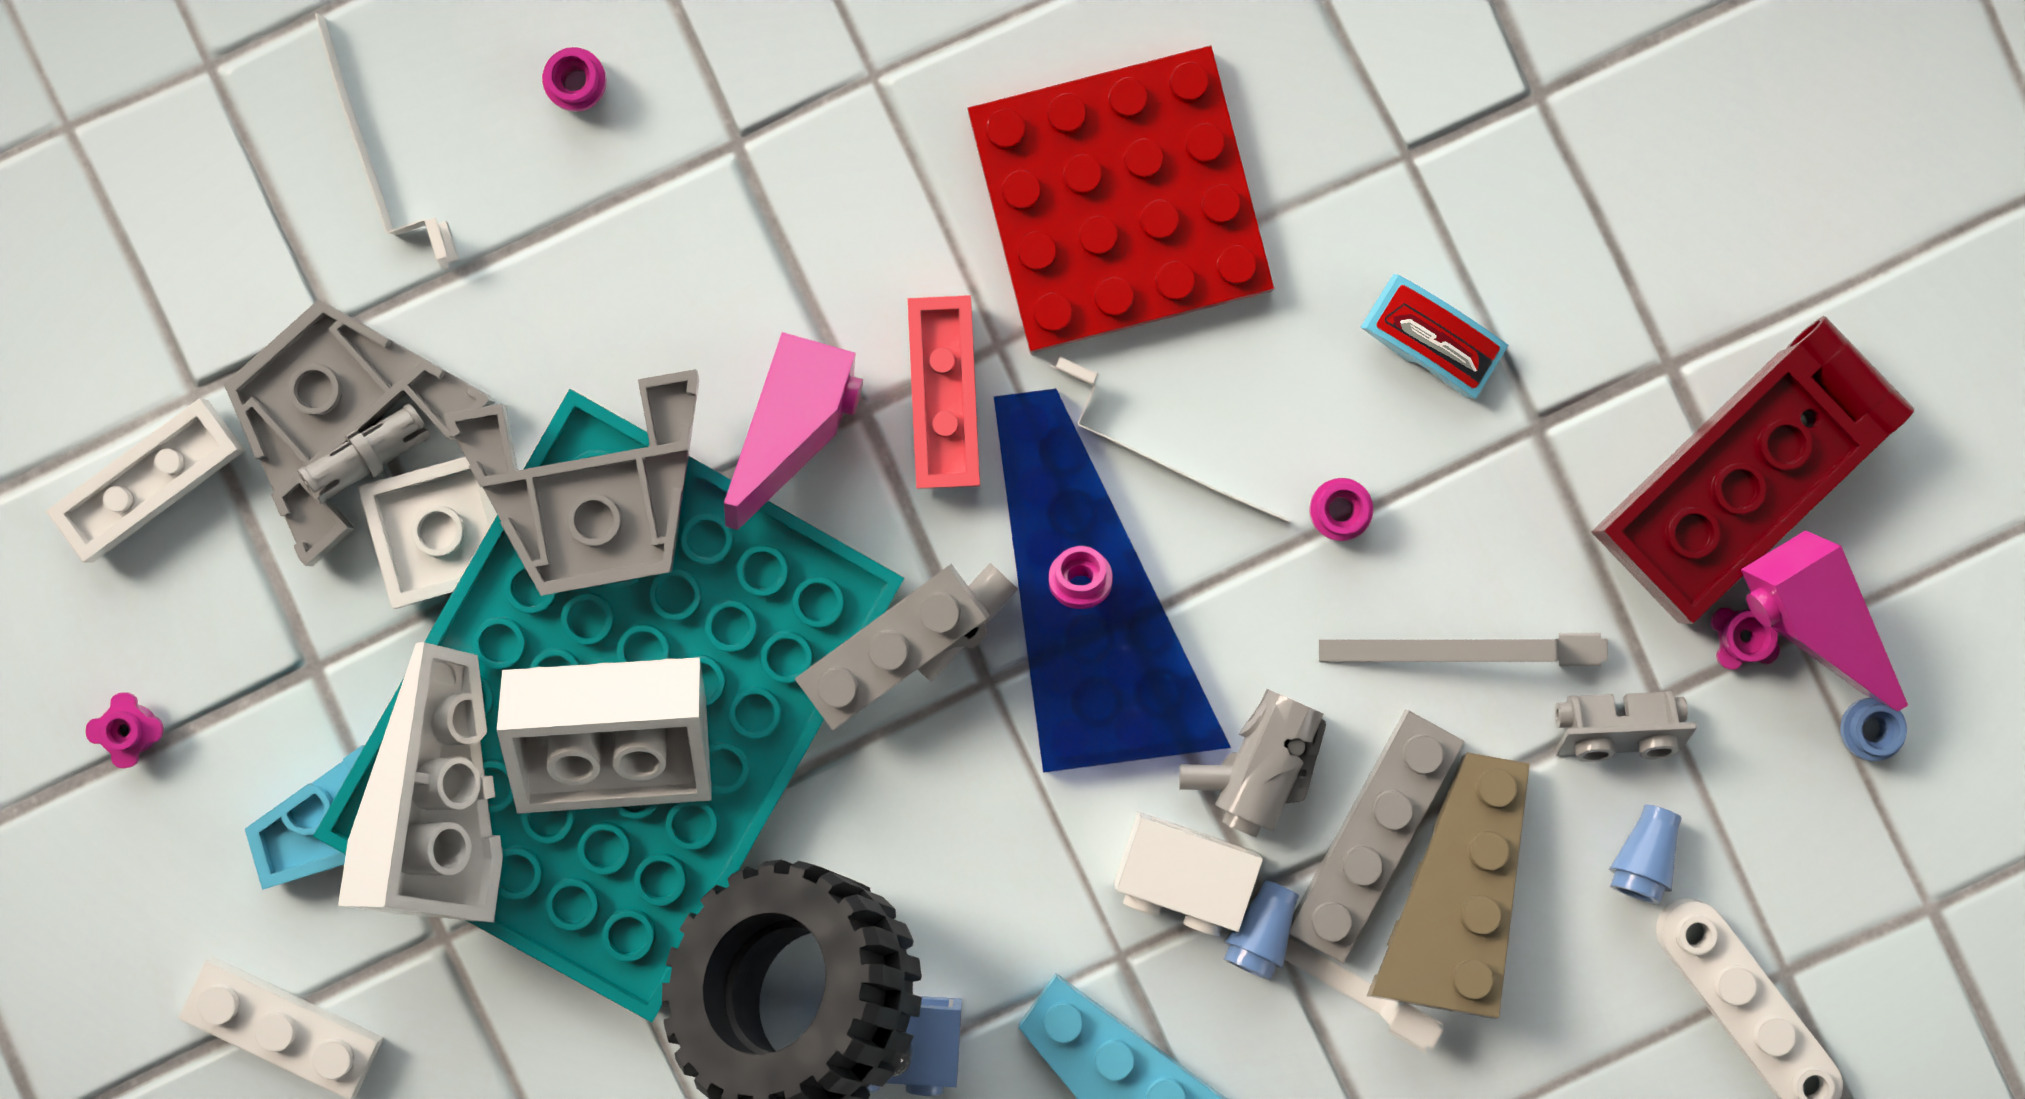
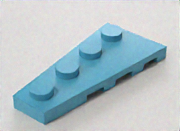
M1057 973L1053 975L1019 1022L1021 1032L1077 1099H1227Z

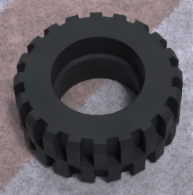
M782 859L764 861L758 867V870L747 866L731 874L727 878L729 887L725 888L715 885L701 898L700 901L704 905L702 910L698 914L692 912L688 914L679 931L684 933L678 948L671 947L666 966L672 967L670 983H662V1005L670 1007V1017L664 1019V1027L668 1042L680 1045V1049L674 1053L679 1067L684 1075L696 1077L694 1079L696 1089L709 1099H869L871 1094L867 1087L870 1084L883 1087L895 1073L896 1068L890 1064L895 1054L906 1055L914 1037L906 1033L910 1017H919L922 997L913 994V982L920 981L922 978L920 960L907 954L906 950L912 947L914 942L907 925L895 920L896 909L884 897L872 893L870 887L814 864L802 861L792 864ZM812 933L820 946L825 963L826 977L822 1002L814 1020L806 1031L793 1043L776 1051L768 1041L761 1023L759 1006L762 984L770 965L777 955L794 940Z

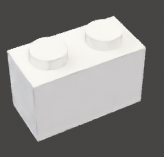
M1137 811L1114 880V886L1116 891L1126 894L1123 904L1131 908L1159 916L1161 908L1165 907L1186 914L1183 922L1186 926L1203 933L1219 936L1222 927L1239 932L1263 858L1256 851Z

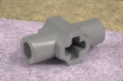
M991 563L968 586L990 616L977 626L979 629L972 638L965 634L917 669L929 681L932 682L964 647L974 649L988 634L985 624L1018 590Z

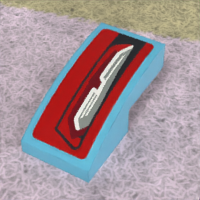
M1397 274L1392 275L1360 327L1404 360L1420 364L1461 395L1474 399L1479 395L1509 346L1459 310Z

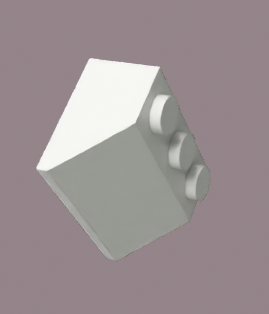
M700 658L502 670L497 733L517 813L711 800L706 698Z

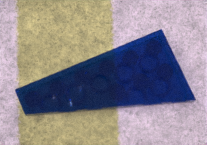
M1057 389L993 396L1043 773L1231 748ZM1075 546H1086L1099 552L1109 562L1113 574V584L1109 595L1100 604L1087 609H1075L1063 605L1053 596L1049 587V570L1052 563L1065 550ZM1076 576L1070 580V583L1074 585H1087L1092 582L1086 576Z

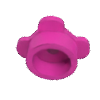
M1720 608L1712 615L1711 626L1718 632L1720 643L1716 659L1722 667L1734 670L1739 668L1743 662L1758 661L1761 664H1771L1778 658L1780 647L1777 643V631L1771 627L1763 626L1755 618L1750 608L1740 611ZM1743 630L1750 632L1751 637L1747 642H1743L1740 638V633Z
M122 692L115 694L111 698L110 708L100 718L91 719L87 723L85 732L89 742L101 744L111 754L113 765L118 768H130L138 763L139 753L146 751L154 742L162 738L164 727L162 721L155 717L148 708L138 704V699L134 694ZM123 724L127 725L130 729L127 736L120 734V727Z

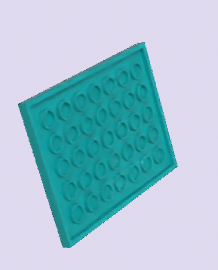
M569 388L524 469L649 447L648 432ZM690 456L688 458L672 572L541 596L504 531L497 514L424 641L425 643L478 655L487 733L480 740L485 776H493L495 797L488 799V809L492 835H500L503 859L494 922L465 921L651 1023L662 1007V983H670L672 967L666 966L671 947L678 948L684 936V933L679 931L680 927L690 912L698 914L702 910L704 905L700 901L701 898L715 885L725 888L730 886L727 878L739 871L824 721L822 715L795 678L885 613L905 579L770 501H767L738 530L726 527L724 501L732 480ZM700 658L707 711L711 775L710 801L517 813L497 733L502 670ZM403 680L313 835L314 838L345 855L348 839Z

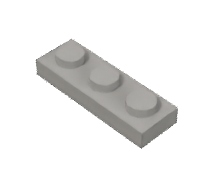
M951 563L801 673L795 680L830 728L834 730L978 626L990 615Z

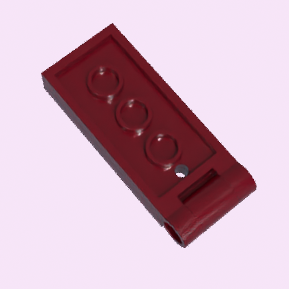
M1823 316L1796 336L1787 346L1786 350L1779 351L1591 533L1678 623L1693 624L1743 576L1742 568L1761 558L1772 549L1889 435L1902 426L1913 414L1915 408L1826 316ZM1802 414L1806 417V426L1801 422Z

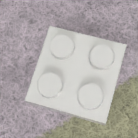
M466 457L358 486L392 609L452 594L497 516L483 487L479 486L470 470V464Z

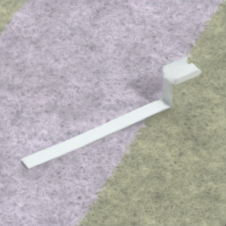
M315 13L335 85L371 186L385 232L399 235L426 226L439 266L449 269L447 263L459 259L447 221L438 224L436 217L393 229L385 201L346 92L326 19L322 15Z
M1062 357L1059 358L1056 367L1051 364L1049 365L1093 385L1091 394L1078 420L1080 427L1101 435L1216 492L1289 522L1288 519L1215 489L1125 444L1080 424V420L1095 389V384L1093 383L1098 373Z
M1291 937L1288 938L1285 954L1286 961L1380 1014L1391 1025L1389 1032L1425 1053H1427L1425 1050L1427 1046L1433 1049L1443 1032V1029L1438 1027L1439 1024L1443 1025L1442 1022L1411 1004L1403 1003V1005H1400L1395 1001L1367 997L1366 995L1371 985L1369 982Z

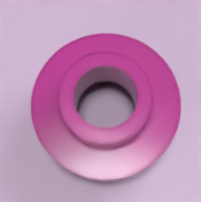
M569 47L556 52L550 57L543 70L542 83L545 93L556 106L567 111L579 112L587 110L598 103L605 92L607 78L602 63L593 53L582 48ZM574 71L584 72L586 82L580 90L570 91L566 89L565 81L570 73Z
M1335 478L1320 485L1312 495L1309 505L1310 519L1315 529L1324 537L1335 541L1351 540L1361 535L1370 525L1373 517V502L1365 487L1357 481L1348 478ZM1335 498H1343L1351 506V514L1344 522L1336 521L1330 515L1329 507Z
M1075 546L1065 550L1054 560L1049 570V587L1053 596L1060 603L1070 608L1087 609L1094 607L1105 600L1112 588L1113 574L1109 562L1099 552L1090 547ZM1076 576H1086L1092 582L1087 585H1074L1070 583V580Z

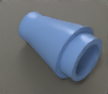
M1644 805L1641 817L1609 868L1614 873L1610 887L1635 899L1660 904L1664 891H1672L1677 834L1682 817L1658 806Z
M1264 880L1259 893L1245 911L1239 932L1232 930L1224 941L1225 944L1229 945L1224 960L1242 970L1270 981L1276 967L1283 968L1294 907L1299 895L1281 885Z

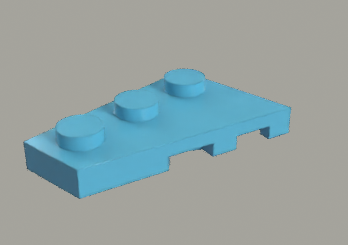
M365 745L357 748L343 758L341 763L314 782L305 785L245 828L262 890L345 864L346 855L314 838L313 835Z

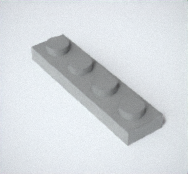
M1404 710L1293 914L1290 935L1344 964L1463 746L1464 740L1415 713Z

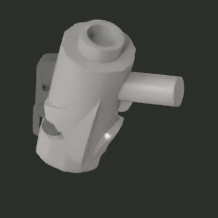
M1266 689L1260 704L1238 734L1245 737L1239 751L1228 754L1221 765L1180 764L1179 790L1221 791L1215 805L1226 810L1222 819L1223 823L1254 837H1257L1261 827L1274 831L1285 804L1304 801L1307 796L1326 728V721L1322 719L1324 714Z

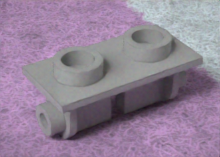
M1671 691L1625 694L1623 701L1626 716H1617L1613 694L1568 696L1566 702L1556 703L1555 705L1557 727L1568 728L1556 747L1555 752L1556 756L1576 755V759L1582 762L1603 761L1613 757L1615 753L1639 752L1640 756L1645 759H1661L1673 756L1679 750H1682L1697 729L1696 722L1679 723L1686 722L1687 703L1684 697H1674Z

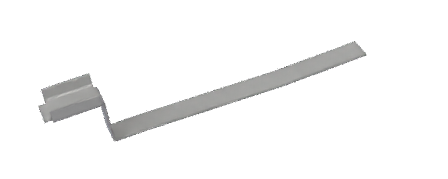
M1559 633V639L1319 640V661H1559V666H1601V661H1608L1607 639H1601V633Z

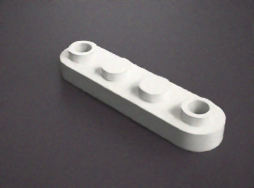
M1679 899L1667 905L1660 913L1656 924V935L1660 946L1776 1098L1840 1099L1843 1091V1080L1839 1069L1722 916L1710 905L1696 899ZM1694 923H1701L1704 930L1702 939L1695 944H1689L1686 940L1688 927ZM1817 1075L1819 1078L1818 1090L1811 1095H1805L1803 1092L1805 1080L1810 1076Z

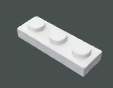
M199 398L46 510V513L82 562L93 563L242 454L245 449L209 400Z
M215 957L205 961L178 1018L346 1099H352L357 1095L384 1039L380 1035Z

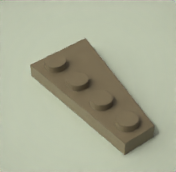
M1468 752L1461 757L1433 827L1430 843L1423 860L1419 862L1410 885L1412 888L1400 918L1394 925L1386 945L1388 946L1377 975H1374L1366 995L1367 997L1491 1019L1499 1018L1530 763Z

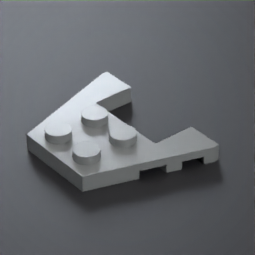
M317 300L224 383L256 459H260L274 492L271 495L280 516H285L296 544L293 546L297 556L305 566H314L355 528L329 499L322 505L318 504L303 483L305 480L303 481L300 478L297 470L306 467L347 442L345 435L355 429L359 433L367 430L406 394L411 397L446 438L451 440L455 438L452 437L445 425L443 414L490 406L495 403L490 395L321 300Z
M696 369L638 379L650 443L649 447L518 470L506 405L496 404L443 414L445 425L459 444L470 464V470L479 486L483 487L501 520L500 523L541 596L672 572L699 387V375Z

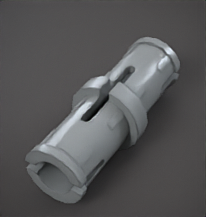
M407 403L400 410L362 433L355 429L345 435L347 442L306 467L300 468L297 472L303 481L305 480L303 483L318 504L322 505L326 500L365 476L370 475L371 478H375L384 472L383 465L422 441H426L431 436L428 429L422 428L425 424L419 414Z

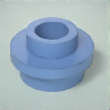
M1869 697L1860 699L1848 707L1841 720L1840 732L1843 743L1852 754L1869 761H1882L1892 757L1901 749L1906 739L1907 725L1901 711L1897 712ZM1874 717L1879 723L1880 730L1874 739L1868 740L1863 734V725L1867 719Z

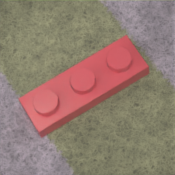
M971 295L907 298L916 488L980 486Z

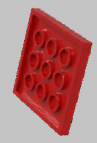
M1211 45L967 108L1030 354L1269 293L1275 289Z

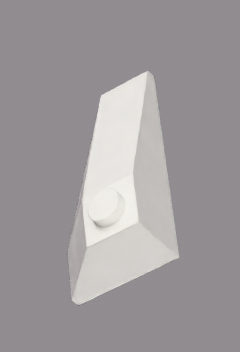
M425 642L416 643L348 839L338 906L395 914L494 922L503 855L500 835H492L488 809V799L495 797L493 776H485L480 740L487 733L478 655Z

